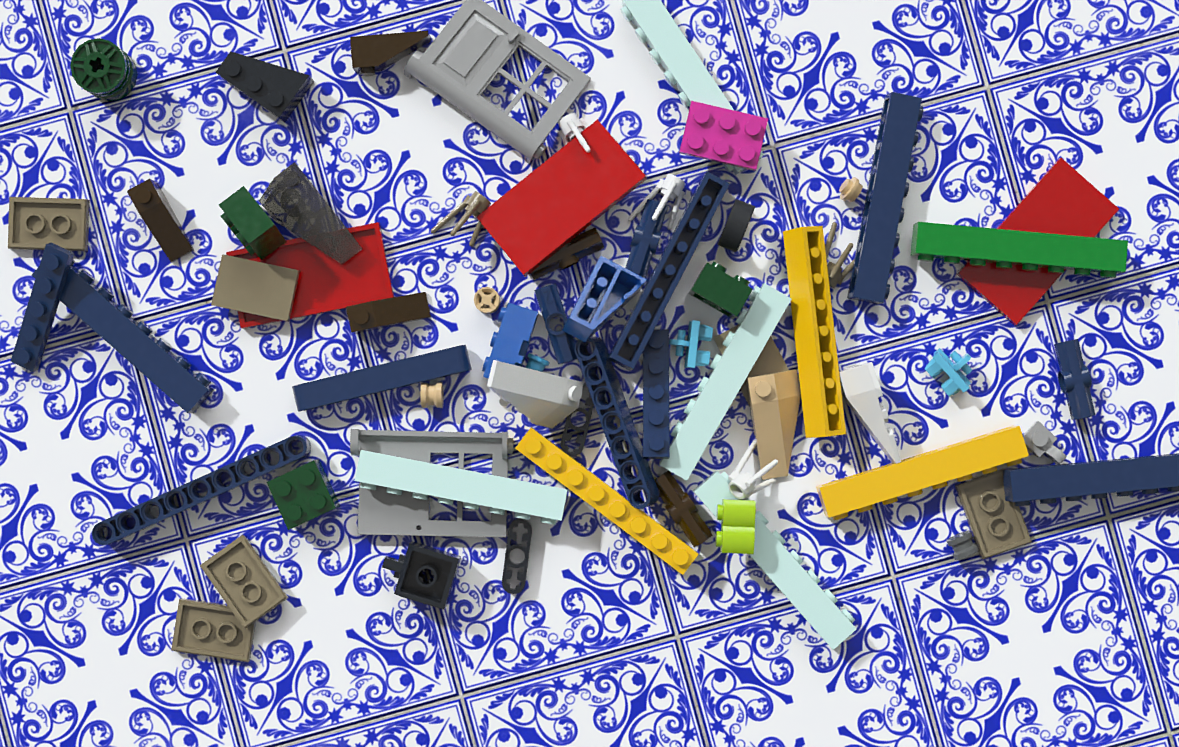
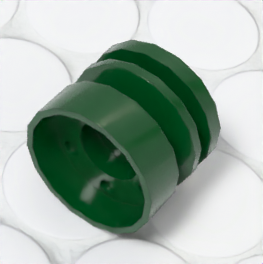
M100 38L87 40L79 45L72 55L70 67L72 77L77 85L101 100H121L130 94L136 85L138 76L136 64L130 55L109 40ZM98 65H100V66H103V65H104V69H103V70H101V69H98V70H97V67H98Z

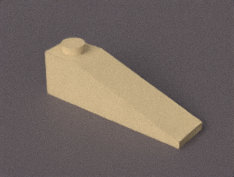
M797 369L746 378L760 470L773 460H778V464L763 475L762 480L788 476L801 397Z

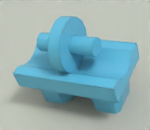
M689 321L687 341H685L686 331L678 330L677 340L670 339L669 345L676 346L675 356H683L684 347H686L684 368L709 365L710 352L697 350L698 340H712L713 328L700 324V321Z
M939 348L934 352L925 370L933 378L943 371L946 372L950 378L941 384V387L949 397L961 390L964 393L970 388L971 382L959 369L961 368L966 375L972 371L967 364L971 356L967 353L961 357L956 351H953L949 355L955 361L953 363L943 350Z

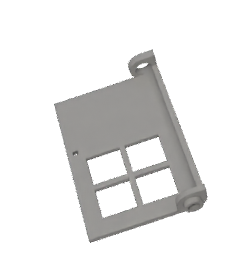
M466 0L425 52L419 49L415 51L404 68L405 76L409 79L414 76L526 156L525 162L528 164L531 163L534 157L539 159L547 148L543 145L547 136L591 80V77L483 0ZM518 47L541 62L525 85L502 69ZM546 66L568 81V84L552 104L529 88ZM497 74H500L521 89L504 112L481 96ZM525 93L548 109L532 131L509 116V113Z
M350 430L351 456H360V451L364 450L430 463L431 453H459L458 469L464 470V454H493L492 475L508 478V454H513L514 440L509 438L508 432ZM359 482L358 534L506 538L507 510H505L504 515L491 513V521H462L463 502L457 501V521L429 520V495L427 500L413 498V492L402 490V495L387 493V487L378 485L376 490L361 488V482Z

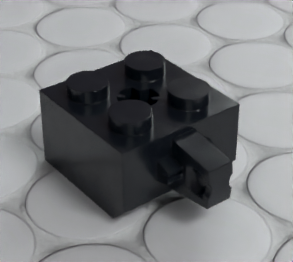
M412 541L409 543L406 555L400 554L399 559L386 556L382 568L395 571L393 577L398 578L394 594L444 610L449 600L461 556ZM427 569H430L434 579L431 578L429 581H426L422 570L425 572Z

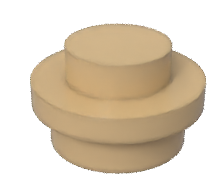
M853 177L852 179H846L839 189V192H841L840 199L853 202L859 196L863 185L859 183V179Z

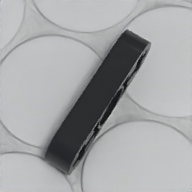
M587 398L585 401V405H590L589 411L580 407L574 411H580L585 414L586 422L583 426L576 427L572 424L571 416L574 412L567 416L561 440V449L569 456L580 454L584 448L594 407L592 398ZM568 427L576 431H584L583 436L577 434L576 442L580 443V447L575 448L573 452L568 451L569 446L565 445V441H570L572 433H567Z
M522 518L515 519L510 524L508 530L502 586L510 594L520 593L526 583L532 525L528 520ZM519 523H523L524 528L528 529V533H523L521 541L527 542L526 547L522 544L511 545V540L517 541L518 534L513 531V527H518ZM513 549H521L524 552L525 558L521 563L511 561L510 552ZM508 565L513 568H524L523 572L519 570L517 572V580L521 581V585L518 584L515 589H512L511 584L506 581L511 579L513 570H507Z

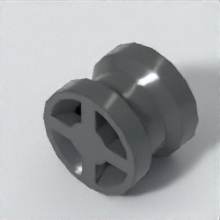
M970 530L958 533L946 540L948 546H951L954 551V560L966 558L979 551L977 545L973 544L971 540L972 533Z

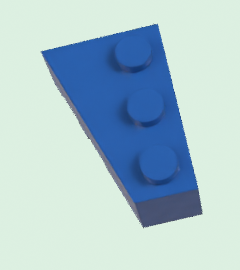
M600 256L562 331L586 342L639 293L647 279Z
M508 303L507 308H501L498 322H501L499 331H494L490 343L493 349L490 357L486 356L482 368L484 372L483 377L489 379L493 360L522 367L539 312Z

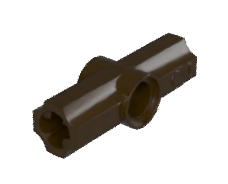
M596 228L577 235L531 272L533 280L558 269L561 271L580 262V259L604 249Z
M668 470L657 477L655 482L659 490V497L665 503L664 507L676 525L681 527L693 547L695 548L713 536L704 520L697 513L699 510L689 495L683 492L671 472Z

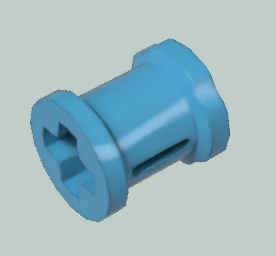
M529 353L527 356L529 360L525 368L543 372L545 366H549L550 362Z

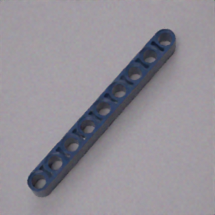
M302 435L288 437L97 523L92 529V538L99 545H107L124 539L306 457L311 451V442ZM295 440H299L303 444V451L300 454H296L292 450V443ZM272 450L276 451L280 457L276 465L271 464L268 460V455ZM248 461L254 463L256 468L252 476L248 475L244 469ZM224 472L231 475L232 481L229 486H225L221 482V475ZM200 483H204L208 488V492L204 497L199 495L197 491ZM177 493L182 495L184 499L182 507L174 504V496ZM153 504L157 505L160 509V514L157 518L150 514V507ZM129 515H132L136 520V525L133 529L128 527L126 523ZM104 526H108L112 530L110 539L105 538L103 535Z

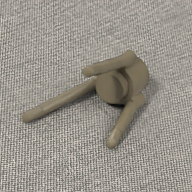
M477 191L471 197L467 195L461 204L431 229V233L438 231L465 208L466 213L450 232V235L454 236L470 216L476 218L491 205V202ZM479 221L469 242L471 247L474 246L483 226Z
M836 222L832 223L825 244L826 259L828 258L835 235ZM853 243L848 244L836 264L829 262L827 265L829 286L834 289L837 284L841 285L843 279L853 269L854 259L844 270L841 268L853 248Z

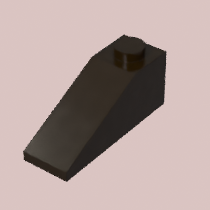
M427 30L350 37L352 68L356 73H360V76H373L376 71H383L431 41L430 34Z
M149 178L127 190L139 215L170 262H174L194 251L158 182Z
M426 292L346 307L351 333L355 334L431 317Z

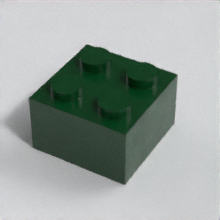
M244 186L219 204V207L224 212L220 217L251 256L256 253L263 260L287 242L272 220Z
M716 262L712 264L706 263L688 294L729 318H736L753 290L748 286L750 282L739 275H736L734 278L725 273L727 269Z
M319 459L266 482L288 530L340 507V503Z

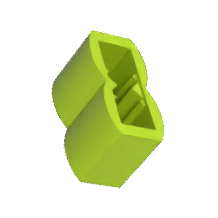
M722 499V505L717 504V520H721V531H716V547H720L721 553L754 554L756 501Z

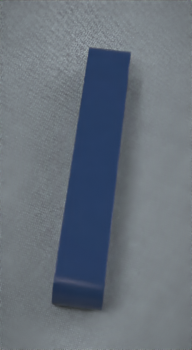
M590 337L586 342L579 339L575 344V354L630 504L637 509L652 506L659 499V490L648 460L643 459V446L612 361L607 359L609 356L607 347L600 337ZM589 342L592 343L594 348L591 355L587 351ZM598 366L602 369L603 373L601 379L596 375ZM606 391L611 394L610 403H607L605 400ZM615 416H618L620 419L619 428L614 425L613 420ZM624 440L629 444L628 453L622 447ZM632 465H635L638 469L637 477L633 476L631 472ZM641 490H644L647 494L646 502L640 497Z
M465 344L292 386L297 411L301 412L470 371L472 367Z

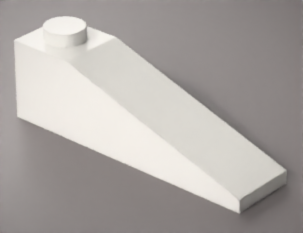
M493 360L487 387L504 401L511 403L515 410L524 414L532 424L554 428L578 408L584 382Z
M863 363L839 371L842 398L891 463H900L901 459L891 428H886L885 425L889 418L887 409L884 408L882 403H879L878 398L883 396L873 363Z

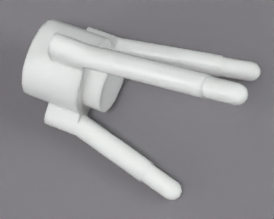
M575 112L563 117L558 122L561 128L558 134L564 146L569 143L568 137L570 140L576 137L585 151L589 153L591 149L581 135V132L588 127L583 118L579 119Z
M668 174L665 180L660 179L657 186L628 217V221H632L644 209L647 199L652 200L661 190L660 194L663 198L655 210L652 220H657L668 200L674 201L675 199L667 227L669 230L672 229L680 202L685 195V192L682 191L686 185L685 182L672 174Z
M755 442L751 443L735 471L728 477L731 481L728 484L729 490L738 499L746 500L752 494L776 482L775 478H771L755 486L758 479L778 464L776 459L754 476L747 472L740 474L756 447Z

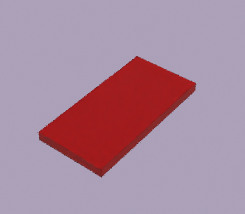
M598 119L581 132V135L591 149L589 153L585 151L575 137L476 217L525 277L647 179L646 175Z
M1059 158L997 229L1095 237L1119 208L1064 159ZM967 261L957 273L963 281L1013 325H1017L1062 274L1049 273L1048 268L1038 267V271L1022 270V265H1012L1011 269L996 268V263L986 262V266H972L970 261Z
M379 222L286 240L287 242L263 260L256 253L251 256L246 248L226 252L228 256L300 271L290 319L346 309L347 306L394 297ZM237 311L242 329L283 321Z

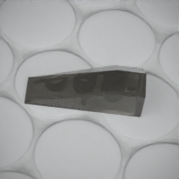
M295 162L273 178L259 200L276 223L287 228L296 236L304 239L342 265L362 250L359 243Z

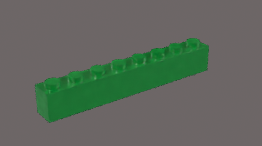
M917 222L913 224L911 256H918L919 261L927 262L934 261V258H944V263L960 264V260L970 261L972 266H986V262L996 263V268L1011 269L1012 265H1022V270L1038 271V267L1048 268L1049 273H1064V269L1074 270V275L1090 276V272H1099L1100 277L1116 278V274L1126 272L1128 241Z

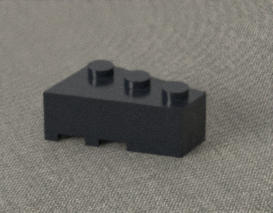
M230 51L215 72L223 80L284 123L315 82L310 75Z

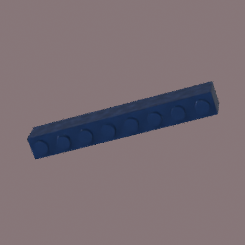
M891 92L884 98L854 266L847 295L848 299L881 304L889 296L890 284L887 283L889 274H892L895 266V259H892L894 248H897L900 239L897 229L898 224L902 222L904 217V208H902L903 198H906L909 191V183L906 181L908 172H911L914 164V157H911V154L919 137L916 127L917 122L921 120L923 115L922 98Z
M709 172L702 176L607 358L608 360L629 371L634 369L730 183Z
M72 260L60 301L184 411L194 413L214 391L209 386L211 381L202 373L196 374L190 369L192 364L181 355L176 357L170 351L172 349L170 344L162 338L157 340L151 334L153 330L143 321L138 323L131 316L134 313L123 304L120 306L112 300L114 295L104 287L99 289L93 283L95 279L83 269L80 272L73 266L76 262ZM38 267V268L33 272V274L31 275V276H33L35 279H36V275H37V272H38L39 267Z
M1179 453L1002 470L1005 501L1014 502V506L1031 505L1030 500H1040V504L1056 503V498L1065 497L1066 501H1080L1083 495H1091V499L1108 498L1107 493L1114 492L1117 493V496H1132L1135 490H1142V494L1159 493L1158 488H1167L1168 492L1179 491Z

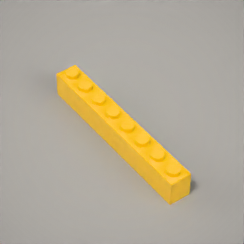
M807 226L783 231L806 438L846 434L823 226Z
M1013 425L903 459L897 464L890 463L816 486L825 516L828 518L832 517L833 520H839L848 517L847 512L857 509L858 513L873 509L872 504L878 502L887 505L897 502V497L907 494L908 497L920 495L923 493L922 489L932 486L933 490L948 486L947 481L957 479V482L973 478L972 473L981 471L982 474L997 471V466L1004 463L1007 464V467L1022 463L1021 458L1027 457L1029 454L1020 426Z
M533 427L528 430L515 447L524 456L682 575H684L699 555L696 550L643 510L634 508L627 498L566 454Z

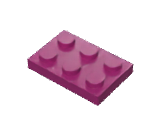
M691 101L679 153L756 171L768 118Z

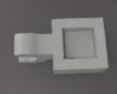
M1035 421L1023 434L1026 447L1036 457H1041L1045 453L1055 464H1061L1067 456L1053 445L1058 438L1041 422Z

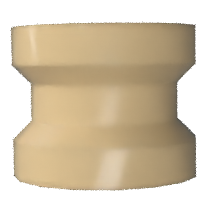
M482 287L474 295V304L482 313H493L500 306V296L493 288Z
M427 382L421 383L420 398L422 408H428L430 405L443 408V382H437L435 385H429Z

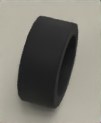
M738 199L735 200L718 246L734 252L738 251L755 206Z

